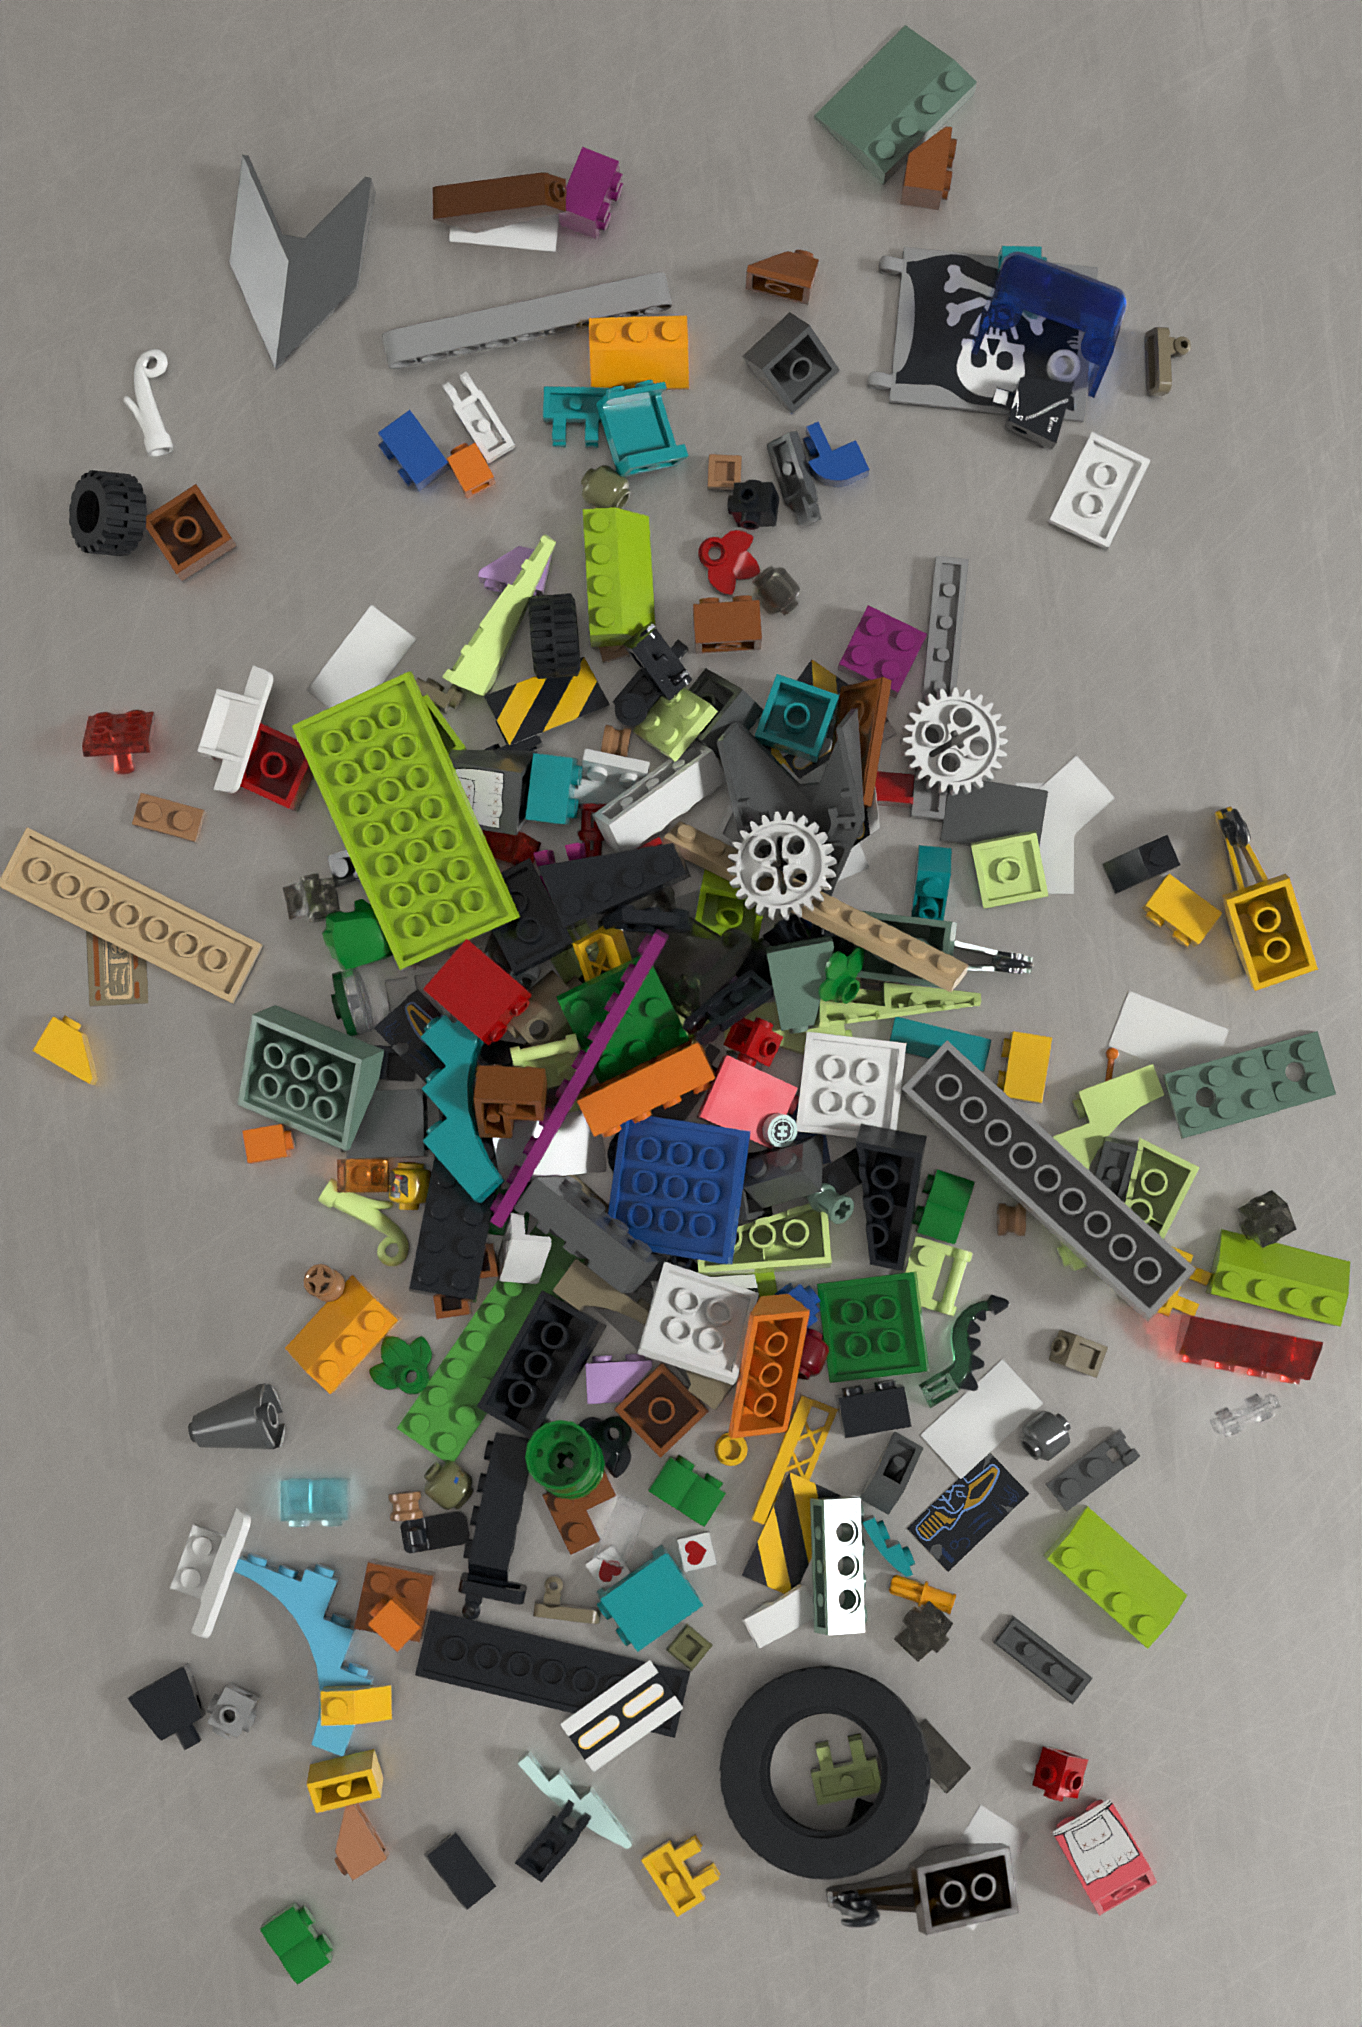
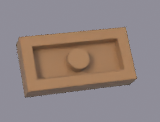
M140 793L132 825L197 843L206 811Z

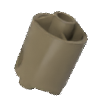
M551 970L528 990L532 996L528 1000L529 1005L520 1016L512 1018L506 1025L507 1030L515 1039L522 1035L527 1041L523 1048L566 1039V1035L574 1034L556 996L582 984L581 981L574 976L565 984ZM536 1020H542L544 1026L541 1032L530 1034V1025Z

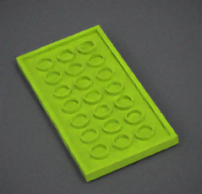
M412 671L399 675L292 725L400 970L456 946L466 939L474 938L520 917Z

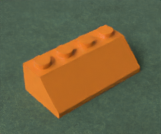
M697 1035L689 1038V1041L601 1084L598 1082L582 1090L577 1097V1103L594 1137L600 1134L604 1138L609 1137L622 1129L620 1126L622 1123L631 1119L634 1123L640 1122L652 1115L650 1110L660 1105L664 1109L669 1108L682 1101L680 1096L691 1090L694 1094H698L712 1086L710 1081L716 1079L703 1046L695 1040Z
M789 1294L761 1296L750 1313L728 1436L731 1439L788 1431L810 1314L809 1309Z

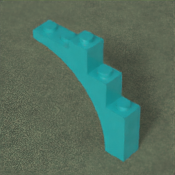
M445 1014L442 1018L438 1016L431 1020L425 1026L424 1030L426 1032L421 1038L446 1067L443 1070L441 1068L434 1070L426 1078L425 1082L427 1084L421 1089L447 1119L444 1122L438 1120L426 1131L428 1136L422 1141L470 1196L481 1204L505 1182L491 1162L479 1137L474 1113L473 1085L478 1058L484 1042L459 1020L454 1023Z

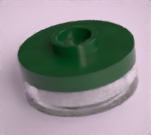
M358 967L332 973L335 993L331 994L332 1004L337 1020H343L347 1035L353 1037L374 1031L372 1003L367 986Z

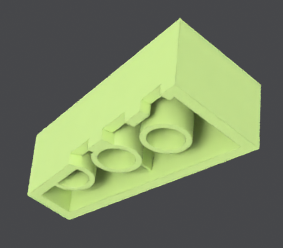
M1139 1137L1138 1150L1132 1168L1125 1204L1165 1239L1200 1167Z
M808 1203L737 1227L733 1264H722L697 1259L698 1273L714 1277L830 1268L832 1259L828 1215L824 1212L813 1210Z

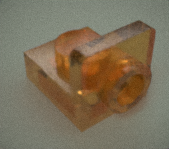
M337 1159V1193L389 1191L388 1159Z

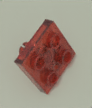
M131 710L126 714L100 712L93 716H88L82 742L83 756L112 755L114 772L116 774L133 772L135 765L132 754L149 753L151 750L156 725L154 711Z

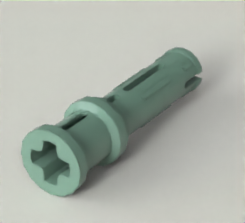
M822 1183L821 1192L804 1197L809 1201L813 1210L826 1213L830 1221L835 1224H842L847 1221L854 1210V1201L847 1195L836 1193L835 1188L828 1183Z

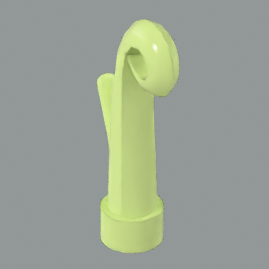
M331 1178L318 1201L329 1208L334 1207L387 1235L388 1237L384 1238L377 1248L378 1258L383 1264L388 1266L401 1264L406 1259L409 1250L406 1235L391 1219L377 1210L390 1209L393 1207V1203L358 1195L345 1189L344 1185ZM396 1243L399 1248L398 1254L394 1257L388 1256L386 1247Z

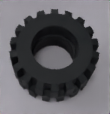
M91 470L88 473H84L81 476V480L77 481L69 505V526H71L72 538H75V544L78 548H81V551L90 554L127 556L138 547V542H141L143 538V531L147 523L146 495L143 494V487L141 483H138V479L135 476L125 473Z
M571 593L531 596L529 601V624L534 673L538 679L578 676L581 665L574 597Z

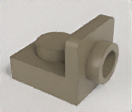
M419 677L416 679L422 696L428 694L436 707L445 714H447L450 707L456 709L464 697L465 692L458 685L452 684L445 694L443 693L444 687L429 677L426 681Z
M1059 1330L1057 1337L1051 1345L1049 1360L1097 1378L1108 1347L1079 1335Z

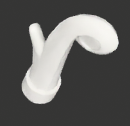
M149 349L143 352L137 360L134 370L137 403L126 396L123 399L143 430L147 454L150 457L163 456L173 451L170 434L165 431L148 379L162 375L167 368V357L159 349ZM157 360L156 367L148 369L150 362Z

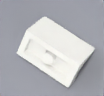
M510 1213L498 1252L499 1281L538 1284L551 1247V1238L525 1235L524 1215Z

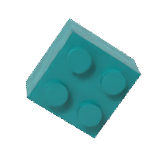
M776 674L755 733V738L762 745L817 763L839 702V695Z
M533 753L525 820L571 824V818L577 819L579 799L574 798L575 785L581 786L583 766L578 765V759Z

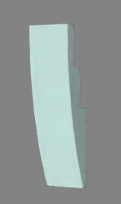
M530 1751L519 1758L518 1765L539 1789L559 1807H562L568 1799L574 1803L570 1816L577 1820L586 1812L592 1816L586 1827L626 1849L632 1846V1837L592 1787L581 1795L561 1769L550 1777Z

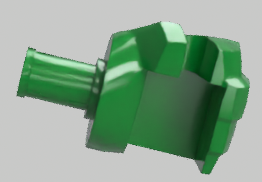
M364 899L354 901V911L352 912L338 910L326 916V928L322 932L323 939L331 957L336 960L342 970L378 962L393 956L372 906Z

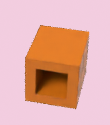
M463 443L450 451L451 456L446 459L467 499L496 484L494 476L476 443L469 446L467 443Z
M284 1124L242 1131L248 1164L291 1157L290 1150L295 1149L292 1130H286Z
M394 1596L388 1602L382 1598L369 1612L374 1618L368 1625L396 1652L407 1643L423 1624Z

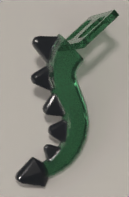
M991 1294L988 1300L968 1306L957 1317L951 1330L952 1364L945 1370L919 1384L930 1408L958 1393V1389L978 1390L979 1386L972 1372L983 1368L985 1363L973 1354L981 1346L979 1339L970 1337V1335L981 1331L980 1326L974 1320L986 1321V1311H990L994 1315L1002 1312L1010 1305L1007 1299ZM945 1377L943 1381L927 1389L929 1385ZM950 1388L948 1392L944 1393L936 1399H933L934 1396Z

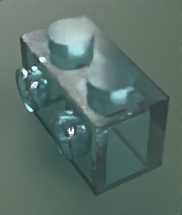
M350 1477L285 1478L280 1481L281 1521H289V1527H308L309 1521H323V1526L326 1527L343 1526V1520L351 1518Z

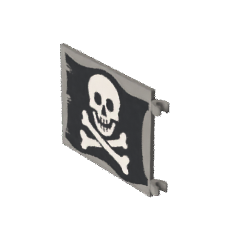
M904 247L903 259L892 256L881 257L879 272L888 275L901 274L892 375L877 371L871 372L867 384L870 389H890L889 402L1008 415L1009 411L991 406L996 387L1015 392L1020 377L1051 380L1047 373L1048 360L1056 351L1065 349L1074 352L1078 356L1081 368L1075 380L1071 382L1074 384L1063 420L1084 422L1098 267L1047 262L1046 277H1042L1041 289L1047 290L1046 309H1041L1037 319H1030L998 287V257Z

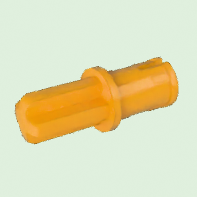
M899 1575L893 1576L889 1587L891 1594L918 1603L917 1607L921 1608V1605H925L945 1612L948 1615L951 1614L957 1595L929 1586L927 1581H925V1584Z

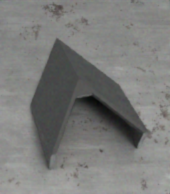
M242 154L230 265L275 370H277L285 362L284 359L296 347H299L335 311V308L348 295L350 296L358 288L376 191L372 178L364 177L305 238L283 235L250 157Z
M858 708L851 709L836 727L838 740L820 782L800 784L740 721L733 722L717 740L738 834L741 836V830L750 834L753 831L750 826L751 821L755 822L758 826L763 825L762 815L764 814L770 822L774 821V815L777 811L781 814L783 820H786L788 813L792 812L795 815L796 822L804 815L808 819L807 827L814 822L817 823L819 826L817 834L825 832L828 836V839L823 844H831L834 847V850L827 856L834 857L837 860L836 864L828 866V869L835 872L836 877L826 878L825 880L832 889H821L822 892L832 896L865 820ZM780 837L778 838L777 843L781 857V865L776 868L783 872V866L788 864L782 857L783 838ZM797 841L793 843L790 847V854H800L805 848V842ZM763 845L758 849L763 854L762 858L770 855L772 851L771 845ZM801 873L794 877L805 883L807 881L806 874Z

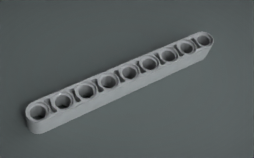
M651 273L397 328L383 333L382 340L388 367L398 369L589 328V318L640 317L670 309L672 301L666 274Z

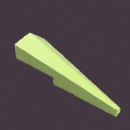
M546 534L541 537L540 542L529 559H526L521 565L522 570L513 584H508L479 624V628L468 645L465 644L460 651L461 656L451 670L447 669L443 675L444 679L481 696L491 691L556 541Z
M884 982L881 991L859 989L855 998L847 1004L843 1002L837 1003L832 999L825 1002L821 999L815 1024L812 1026L827 1027L980 1006L981 993L957 990L949 992L940 988Z

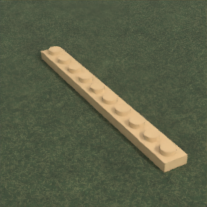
M681 821L665 835L662 845L676 844L684 859L728 881H732L737 877L730 875L727 871L728 868L736 865V863L728 858V855L738 854L737 849ZM777 869L782 875L781 894L784 895L786 894L784 875L782 871ZM764 878L760 882L759 889L767 891L772 888L774 878ZM796 878L792 880L793 887L798 888L805 884V882ZM820 891V894L823 896L824 901L821 902L814 898L811 901L814 906L813 911L809 910L806 906L801 907L802 918L949 992H952L966 975L968 964Z

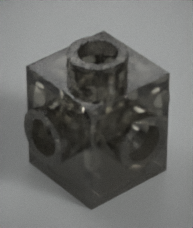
M318 873L300 877V882L283 887L289 920L308 918L309 923L326 920L328 913L340 910L333 877L320 879Z
M1273 1190L1251 1199L1249 1203L1238 1208L1242 1218V1222L1239 1223L1242 1233L1248 1240L1253 1239L1262 1248L1278 1242L1280 1238L1296 1230L1288 1204Z
M928 1601L920 1609L914 1606L903 1617L901 1621L904 1625L894 1640L919 1662L931 1650L937 1653L949 1641L946 1634L953 1623L942 1611Z

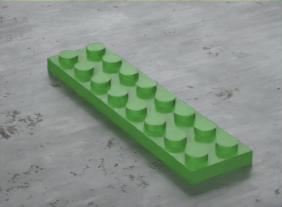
M536 1225L529 1235L551 1238V1247L539 1283L504 1282L498 1279L429 1380L426 1388L420 1393L397 1427L402 1433L443 1461L451 1460L455 1462L487 1415L486 1412L477 1408V1405L541 1291L543 1290L565 1301L554 1293L553 1289L575 1259L580 1260L582 1263L586 1260L570 1254L563 1248L565 1241L562 1238L556 1237L551 1233L545 1234Z

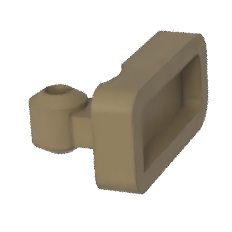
M1154 327L1145 334L1146 387L1149 396H1164L1170 392L1172 387L1171 355L1181 357L1191 349V343L1188 338L1184 336L1176 339L1175 337H1169L1170 330L1168 327Z
M556 1575L549 1576L546 1579L544 1600H535L534 1617L590 1624L600 1623L601 1611L598 1607L560 1603V1592L563 1588L562 1579ZM556 1582L558 1587L552 1588L550 1583Z

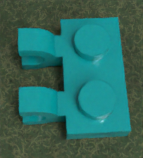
M544 386L543 422H553V447H566V422L585 423V447L599 448V423L602 422L596 403L606 395L605 391L609 388Z

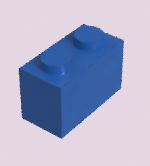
M410 410L378 432L382 441L378 444V447L388 461L394 458L401 469L397 473L407 487L413 484L419 492L450 470L448 461Z

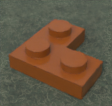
M605 1470L596 1489L585 1497L567 1500L559 1499L549 1492L542 1494L570 1555L601 1541L587 1510L616 1496Z

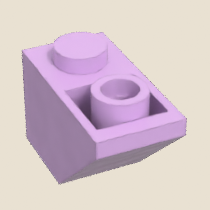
M518 546L479 570L478 578L480 583H485V589L503 592V589L508 584H513L522 570L521 565L526 559H529L535 549ZM552 555L547 562L533 596L544 595L552 563Z
M637 1353L625 1354L624 1361H612V1355L592 1356V1362L585 1364L587 1404L621 1402L652 1368V1359H645V1356Z

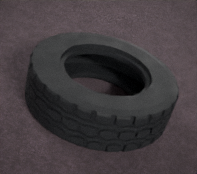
M832 1666L797 1669L774 1678L756 1691L739 1709L731 1722L730 1729L727 1731L723 1743L719 1770L721 1771V1792L729 1818L732 1819L733 1826L748 1846L758 1856L780 1870L803 1878L834 1880L858 1875L880 1865L897 1852L914 1832L922 1817L928 1800L931 1779L929 1751L922 1729L915 1716L900 1697L872 1677L851 1669ZM835 1714L853 1721L869 1735L880 1757L882 1777L877 1798L869 1811L861 1819L843 1829L817 1830L797 1822L782 1808L773 1791L770 1768L775 1747L783 1734L791 1726L809 1716Z

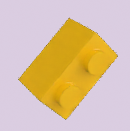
M1171 874L1163 878L1142 907L1147 912L1145 917L1150 922L1160 928L1164 924L1174 932L1172 937L1185 947H1188L1190 944L1193 947L1198 946L1222 914L1221 911Z
M1012 1031L1009 1038L1003 1039L1001 1057L1006 1058L1004 1071H998L996 1086L1009 1098L1035 1104L1042 1103L1052 1037Z
M374 1749L310 1764L307 1787L316 1813L381 1798L383 1774Z

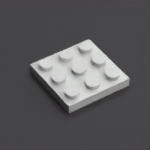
M806 1032L796 1118L797 1132L857 1139L861 1124L897 1130L906 1043Z
M664 1262L660 1270L637 1354L734 1385L741 1365L749 1316L757 1303L759 1293Z

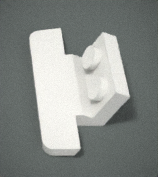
M252 667L244 695L220 689L216 690L197 750L202 757L215 760V758L223 760L214 791L235 793L240 788L273 684V675L259 667Z
M585 749L582 761L581 786L575 789L574 798L579 799V803L608 804L647 776L650 762ZM578 809V816H577V818H581V810H580V809ZM593 812L591 813V821H594ZM670 823L662 831L655 834H664L668 830Z
M239 1508L235 1509L226 1535L196 1524L192 1526L170 1587L171 1589L199 1598L202 1602L191 1631L192 1634L207 1639L212 1633L250 1528V1515Z

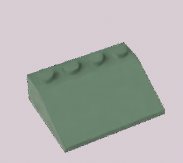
M905 25L814 115V118L884 185L907 162L908 154L931 138L974 95L977 81L953 58Z
M274 1005L252 1014L238 1105L347 1151L353 1143L378 1084L384 1050Z

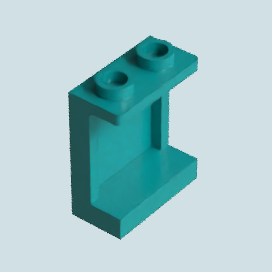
M646 380L636 384L635 388L626 390L624 386H616L606 390V395L596 403L616 471L622 477L674 467L689 456L685 444L676 446L661 396L662 392L667 389L665 382L654 384L653 380Z
M662 1544L651 1551L653 1558L605 1591L601 1588L597 1591L600 1602L597 1603L599 1610L607 1620L613 1617L619 1626L615 1631L626 1646L632 1644L637 1652L703 1606L699 1595Z

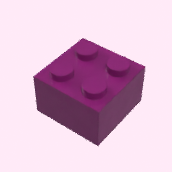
M582 147L566 186V212L559 213L561 226L597 239L600 230L606 231L612 215L609 212L612 200L618 201L624 185L621 182L623 174L620 173L618 160Z
M868 605L839 662L837 670L861 682L880 677L892 680L890 696L896 698L925 641L927 633Z

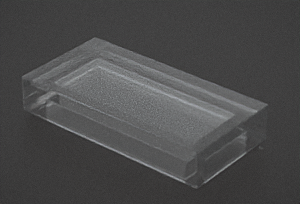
M618 1494L593 1557L625 1569L649 1506Z

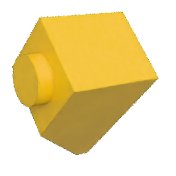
M64 1015L62 1020L53 1016L32 1051L88 1084L95 1085L98 1077L87 1035L79 1031L82 1025Z
M392 1685L324 1686L320 1691L321 1726L358 1725L392 1719Z

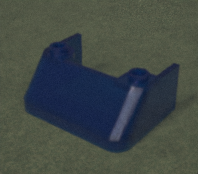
M1012 252L1004 258L974 332L971 353L978 354L989 325L999 329H1010L1019 322L1023 310L1085 332L1081 341V352L1087 361L1095 364L1088 379V396L1095 398L1114 352L1127 307L1126 296L1120 288L1024 252Z

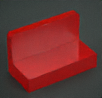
M877 771L875 783L877 805L911 808L914 800L915 774Z

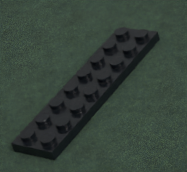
M503 1040L492 1041L490 1045L484 1043L480 1056L490 1066L514 1067L510 1048L520 1046V1049H522L523 1044ZM443 1114L442 1121L444 1122L447 1117ZM480 1137L491 1162L498 1170L493 1139ZM434 1156L409 1290L415 1293L476 1303L491 1225L490 1221L493 1211L489 1209L496 1198L497 1189L481 1204L478 1203L436 1156Z
M431 1609L415 1676L575 1714L648 1660L477 1619L471 1620L464 1616ZM652 1662L683 1706L690 1670ZM681 1710L651 1732L675 1738Z

